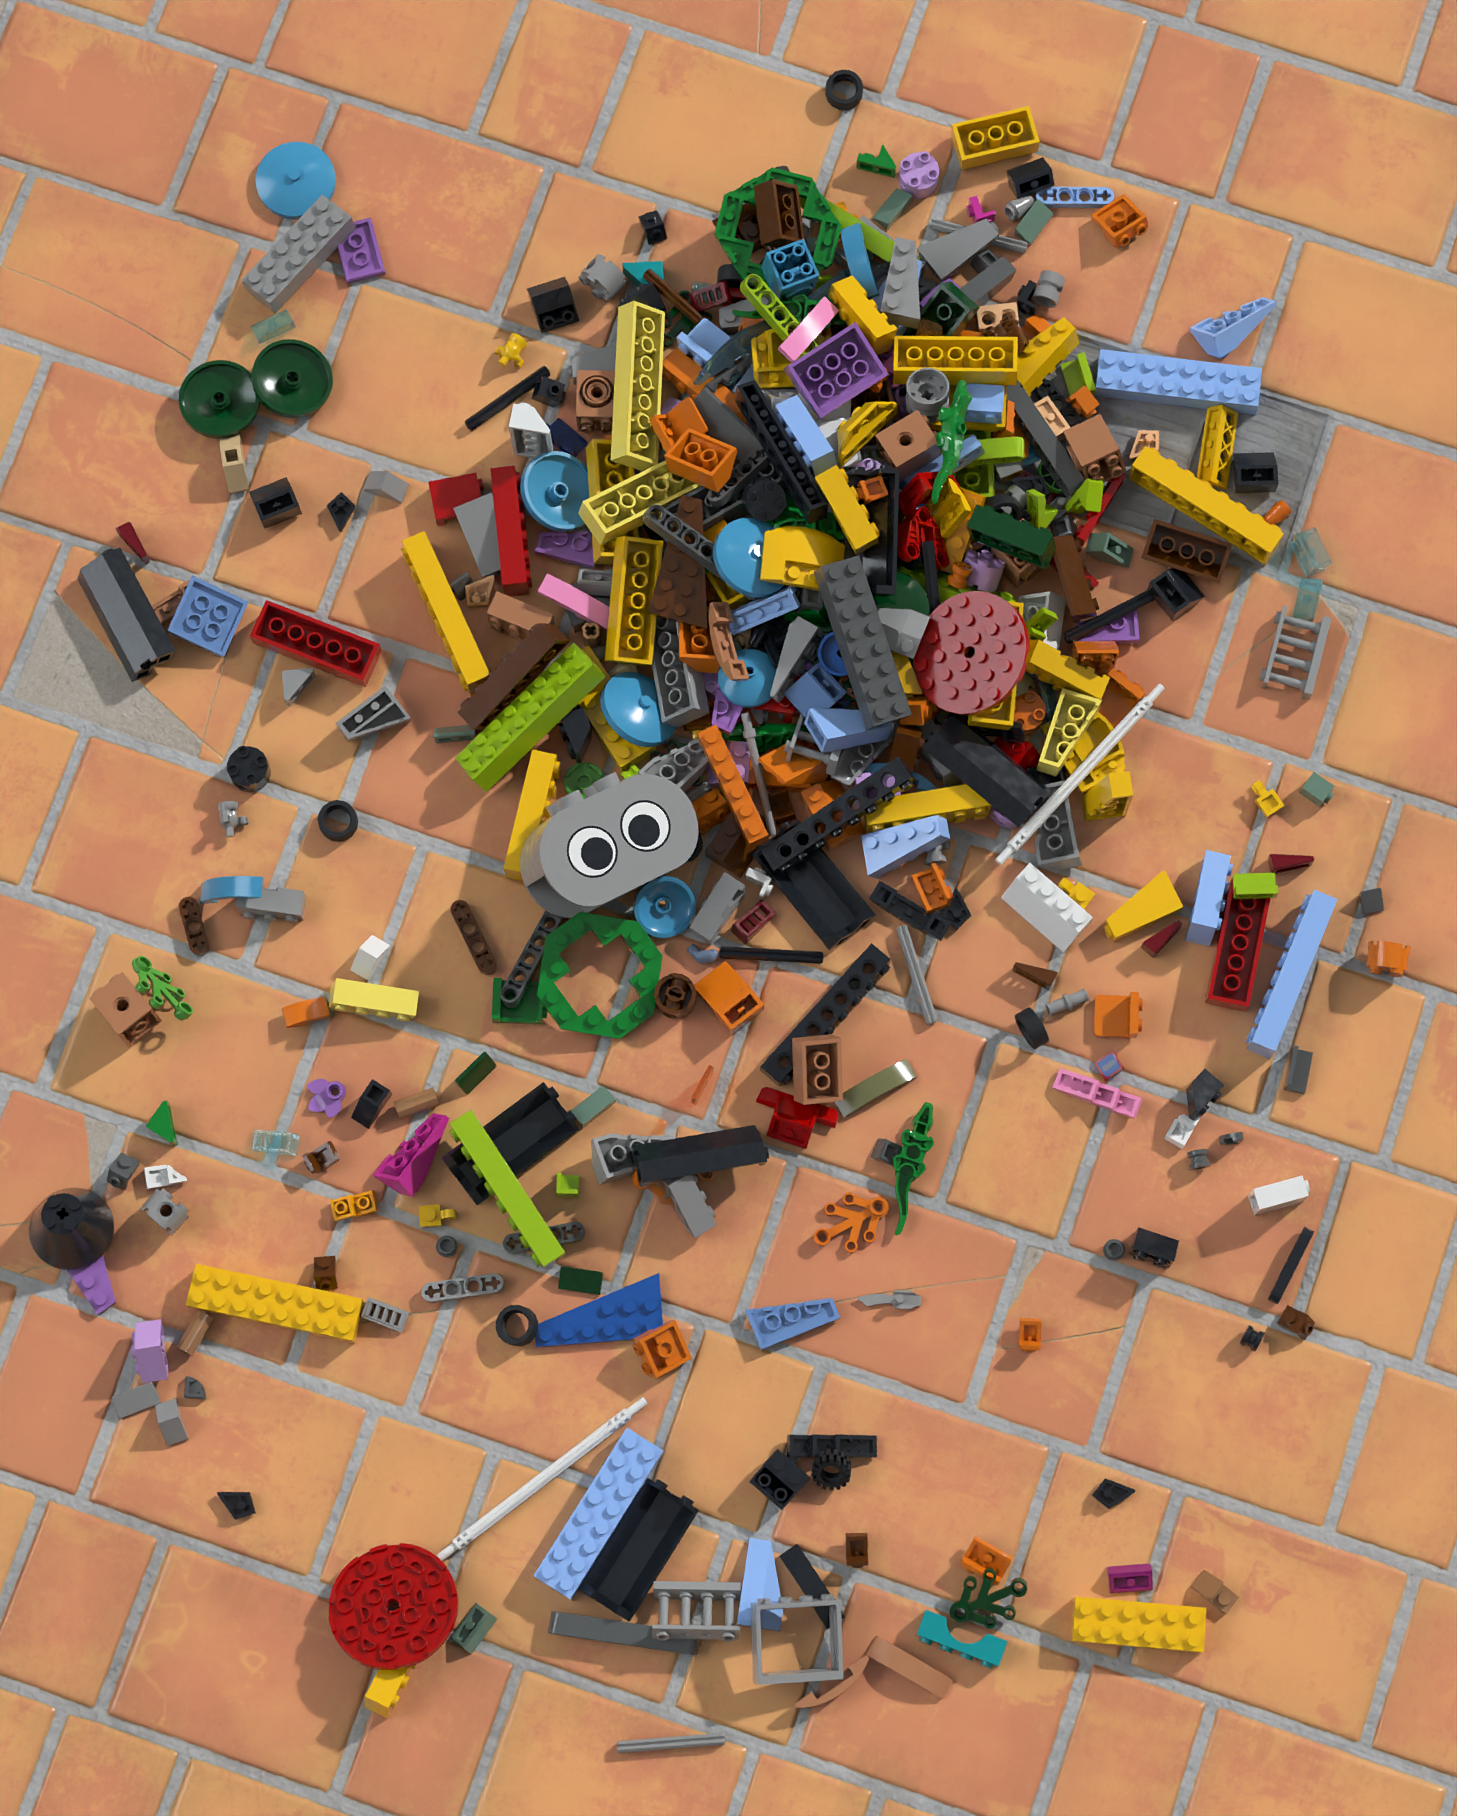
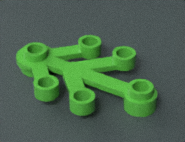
M144 956L133 959V970L139 977V982L135 986L137 991L145 994L150 989V985L147 983L148 979L151 982L153 995L149 1000L150 1005L155 1009H159L164 1004L161 997L162 994L175 1009L174 1015L177 1019L181 1021L188 1019L192 1015L193 1009L188 1003L182 1001L186 996L185 992L180 988L169 985L172 981L171 976L152 968V963Z

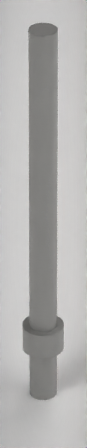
M749 712L741 714L744 726L743 735L744 739H747L768 835L771 836L777 833L761 763L758 761L759 754L755 741L756 732L755 728H752Z

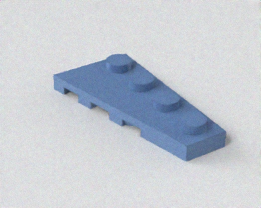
M833 1298L745 1310L761 1350L840 1319Z

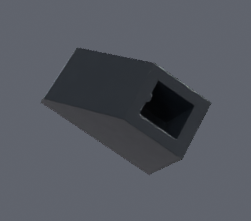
M1204 1069L1186 1089L1188 1112L1191 1120L1197 1115L1201 1117L1209 1109L1207 1104L1210 1101L1214 1104L1222 1095L1219 1091L1224 1085L1207 1069Z
M372 1079L361 1095L351 1118L367 1129H370L392 1096L391 1091Z

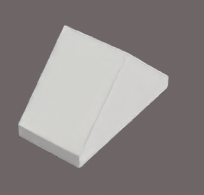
M371 935L358 949L350 971L369 981L390 945Z

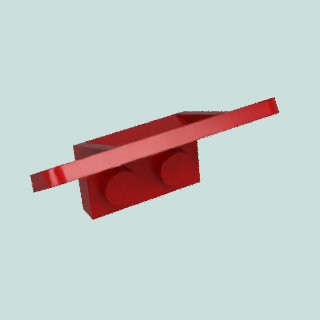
M769 1087L762 1088L756 1100L757 1103L775 1108L766 1136L807 1149L815 1122L835 1128L839 1115L837 1110L817 1103L803 1105L794 1101L793 1095Z

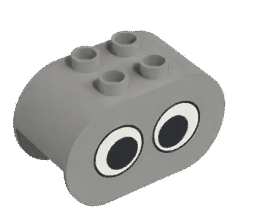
M616 772L582 790L586 799H583L580 791L576 790L548 806L547 810L550 818L530 833L524 843L520 858L521 876L527 891L534 901L553 915L572 918L579 912L589 913L683 865L695 850L698 840V821L691 801L676 784L666 778L651 774L634 775L620 782Z

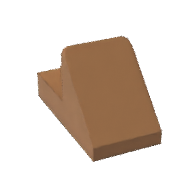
M1206 1570L1200 1574L1191 1586V1588L1225 1615L1239 1599L1235 1593L1223 1584V1581Z

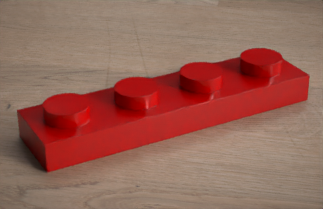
M1125 473L1108 480L1106 485L1109 487L1106 492H1103L1100 512L1089 511L1086 516L1088 521L1085 526L1081 524L1075 535L1078 536L1077 540H1079L1080 546H1084L1089 538V534L1093 532L1126 477Z

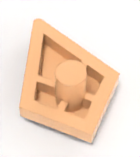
M1139 430L1129 459L1137 458L1145 446L1159 451V431Z
M494 575L465 586L467 606L488 605Z

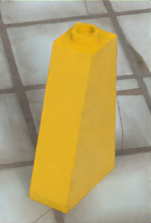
M1166 871L1160 872L1106 919L1103 928L1108 938L1111 937L1113 942L1182 911L1183 905Z

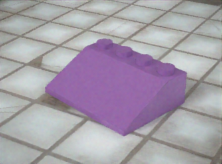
M856 322L784 368L793 385L819 419L889 375Z

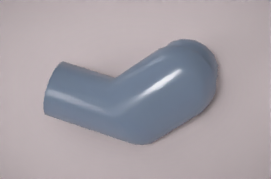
M692 944L686 950L700 964L713 963L719 956L715 949L701 951L695 944Z

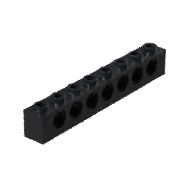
M756 380L738 385L736 387L735 402L807 524L827 518L829 506L827 499Z
M897 757L764 847L761 852L773 871L785 873L792 868L794 862L797 860L799 862L803 861L809 856V852L825 846V841L831 837L836 838L840 836L844 828L856 825L865 814L870 815L878 809V805L893 800L895 798L894 794L900 790L903 792L912 786V782L916 779L904 760ZM894 777V778H895V783H894V785L891 786V787H888V786H887V780H888V778ZM876 788L878 794L875 798L871 799L869 796L870 791ZM859 800V809L853 810L852 805L854 801ZM838 812L843 813V819L840 822L835 820ZM825 823V832L819 834L818 827ZM808 835V843L806 845H802V837ZM787 847H791L792 852L790 856L785 857L784 850Z
M871 943L760 1066V1071L779 1087L782 1083L786 1085L793 1077L792 1038L810 1036L807 1030L811 1027L819 1030L818 1035L832 1034L835 1030L833 1026L838 1021L842 1023L849 1015L847 1011L852 1005L856 1007L862 1001L863 997L861 995L866 990L870 992L877 983L875 980L878 976L881 975L883 977L889 971L891 959ZM865 966H872L874 972L872 974H865L863 968ZM857 981L861 987L853 990L849 987V983ZM842 996L846 998L847 1002L844 1005H838L835 999ZM824 1012H830L833 1018L825 1021L821 1015ZM783 1058H788L791 1061V1065L782 1067L779 1062Z

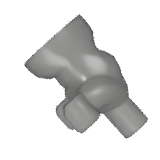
M224 801L217 804L220 813V824L225 829L227 838L234 837V828L236 826L249 824L248 817H237L238 802Z
M947 840L935 848L925 851L927 854L926 865L947 863L946 857L942 855V850L950 849V841Z

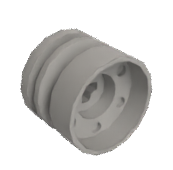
M921 368L914 371L907 380L906 410L909 415L918 410L921 415H925L930 423L939 420V409L941 407L949 408V381L946 375L937 369Z

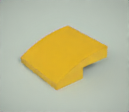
M947 478L946 482L943 483L937 503L933 504L931 498L925 505L935 522H937L941 536L947 539L972 512L965 496L951 478Z

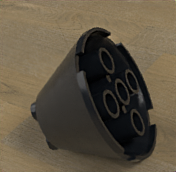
M66 1188L47 1196L35 1209L29 1225V1238L36 1254L46 1264L62 1270H76L89 1266L91 1262L99 1256L101 1257L107 1251L114 1235V1219L109 1206L99 1195L83 1188Z

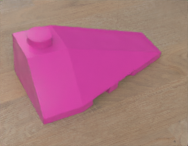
M433 1113L415 1130V1136L407 1142L404 1140L400 1144L402 1148L393 1156L389 1154L383 1160L373 1176L399 1194L413 1197L426 1179L449 1118L446 1115Z

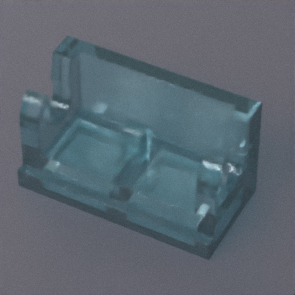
M1315 527L1295 534L1289 541L1306 578L1326 570L1325 567L1332 564Z

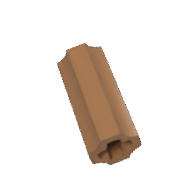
M586 622L582 627L584 644L586 646L589 645L590 648L596 645L599 646L601 644L599 626L595 622Z
M433 1087L394 1101L400 1119L440 1105Z
M198 1310L176 1347L193 1356L215 1319Z

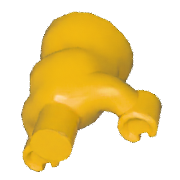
M512 333L504 346H498L494 352L495 355L501 357L498 363L505 367L508 361L512 360L515 361V366L521 368L524 360L521 359L519 354L527 347V342L520 335Z

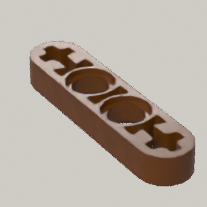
M463 900L453 902L450 909L452 916L479 971L484 975L494 973L497 968L495 958L469 905ZM459 905L462 908L466 907L463 910L466 919L461 921V923H459V920H462L460 913H455V911H457V906ZM467 923L474 924V932L470 934L463 931L464 925ZM477 941H481L484 944V948L480 952H475L472 949V945ZM487 952L489 953L488 955H485L487 961L493 962L490 965L491 968L489 970H487L486 967L482 968L484 962L480 957L486 954Z

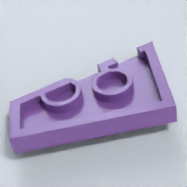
M591 532L540 533L535 549L536 555L591 569L595 568Z
M1137 609L1077 641H1115L1116 644L1139 643ZM1090 619L1076 623V627Z
M717 680L712 726L717 725L719 731L731 735L745 707L730 702L722 694Z
M103 1255L99 1256L87 1267L68 1270L98 1315L117 1303Z

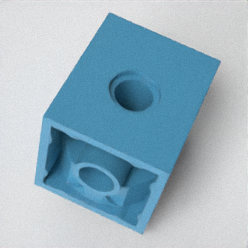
M804 239L767 252L761 267L769 288L781 302L799 294L806 295L814 291L820 276Z

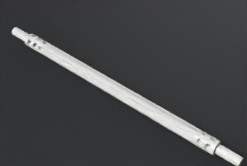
M1158 684L1147 697H1143L1021 830L1017 832L1007 843L1008 846L995 859L999 865H1002L1013 852H1017L1123 736L1153 706L1152 702L1165 690L1163 685Z
M642 1397L629 1408L621 1410L452 1540L453 1542L436 1556L443 1561L456 1550L464 1548L631 1420L632 1415L648 1404L647 1401Z

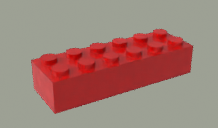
M515 465L490 468L503 591L505 595L510 597L529 595V588H532L530 569H527L530 568L528 550H525L528 549V539L525 530L524 511H521L524 510V502L521 496L520 472H516Z
M268 600L265 601L250 634L251 641L255 645L363 687L367 686L382 652L379 643Z
M1233 878L1229 882L1205 1003L1246 1012L1250 1004L1271 898L1234 899Z

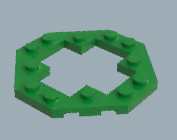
M773 167L765 171L764 174L742 184L741 187L724 195L714 234L742 281L747 276L756 274L761 277L768 287L769 285L761 269L762 265L750 262L754 243L735 238L743 203L756 206L754 186L771 179L798 186L799 197L806 199L802 218L821 223L812 258L818 273L832 266L842 226L830 210L831 207L824 196L820 194L812 177ZM747 282V284L755 286L753 282Z
M579 912L545 937L536 996L561 1030L620 1039L654 1014L655 986L659 981L663 955L638 921ZM590 930L593 931L603 946L621 935L644 967L642 971L628 980L640 998L609 1021L606 1020L596 1005L578 1017L554 983L571 971L559 953Z

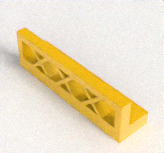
M1223 404L1207 408L1197 471V479L1207 481L1222 490L1227 489L1239 414ZM1227 414L1231 416L1229 425L1226 420ZM1224 433H1225L1226 436H1227V443H1226V444H1225L1224 439H1223ZM1221 452H1222L1223 455H1224V462H1223V463H1222V460H1221V458H1220ZM1218 471H1220L1222 476L1221 481L1217 480Z

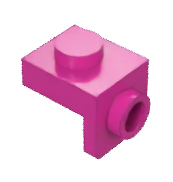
M978 197L969 198L966 210L969 218H973L974 223L987 219L989 223L995 221L996 214L994 210L983 213Z

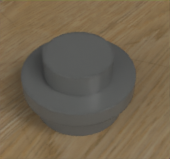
M451 1236L441 1237L436 1244L437 1252L443 1257L453 1256L458 1248L456 1240Z
M1111 1239L1105 1243L1103 1252L1107 1259L1116 1261L1123 1257L1125 1248L1121 1241Z

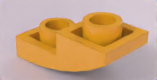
M374 1190L330 1200L334 1221L350 1219L379 1211Z

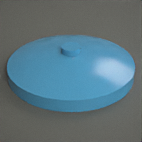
M289 142L273 148L263 157L256 172V188L262 203L272 213L287 219H299L322 194L331 200L336 187V175L329 157L318 147L305 142Z
M559 451L546 452L533 459L526 466L520 485L524 505L531 516L541 525L555 531H572L584 525L585 523L578 513L582 502L589 499L588 472L585 464L576 457Z
M741 518L727 524L715 540L713 558L718 573L732 589L743 595L759 598L775 594L784 585L760 581L764 533L768 530H774V527L767 522L755 518Z
M623 672L613 676L604 686L600 697L603 715L610 727L623 739L638 746L654 747L663 744L674 733L676 727L662 723L656 685L653 679L640 673Z

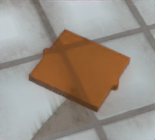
M711 1065L708 1066L692 1095L691 1102L695 1105L713 1075L714 1068Z

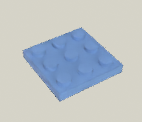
M192 576L166 632L223 658L248 601Z

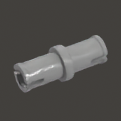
M1085 989L1070 995L1064 994L1062 998L1046 1003V1010L1050 1016L1066 1009L1069 1011L1076 1005L1088 1002L1089 996Z

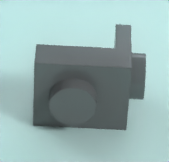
M121 1152L109 1168L107 1182L116 1188L126 1190L128 1181L139 1167L140 1161Z

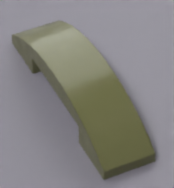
M902 1060L843 1093V1101H835V1104L843 1118L861 1109L862 1106L896 1087H901L917 1078L908 1060Z

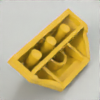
M867 402L862 407H857L847 421L844 420L837 428L838 466L840 468L898 413V404L896 402Z

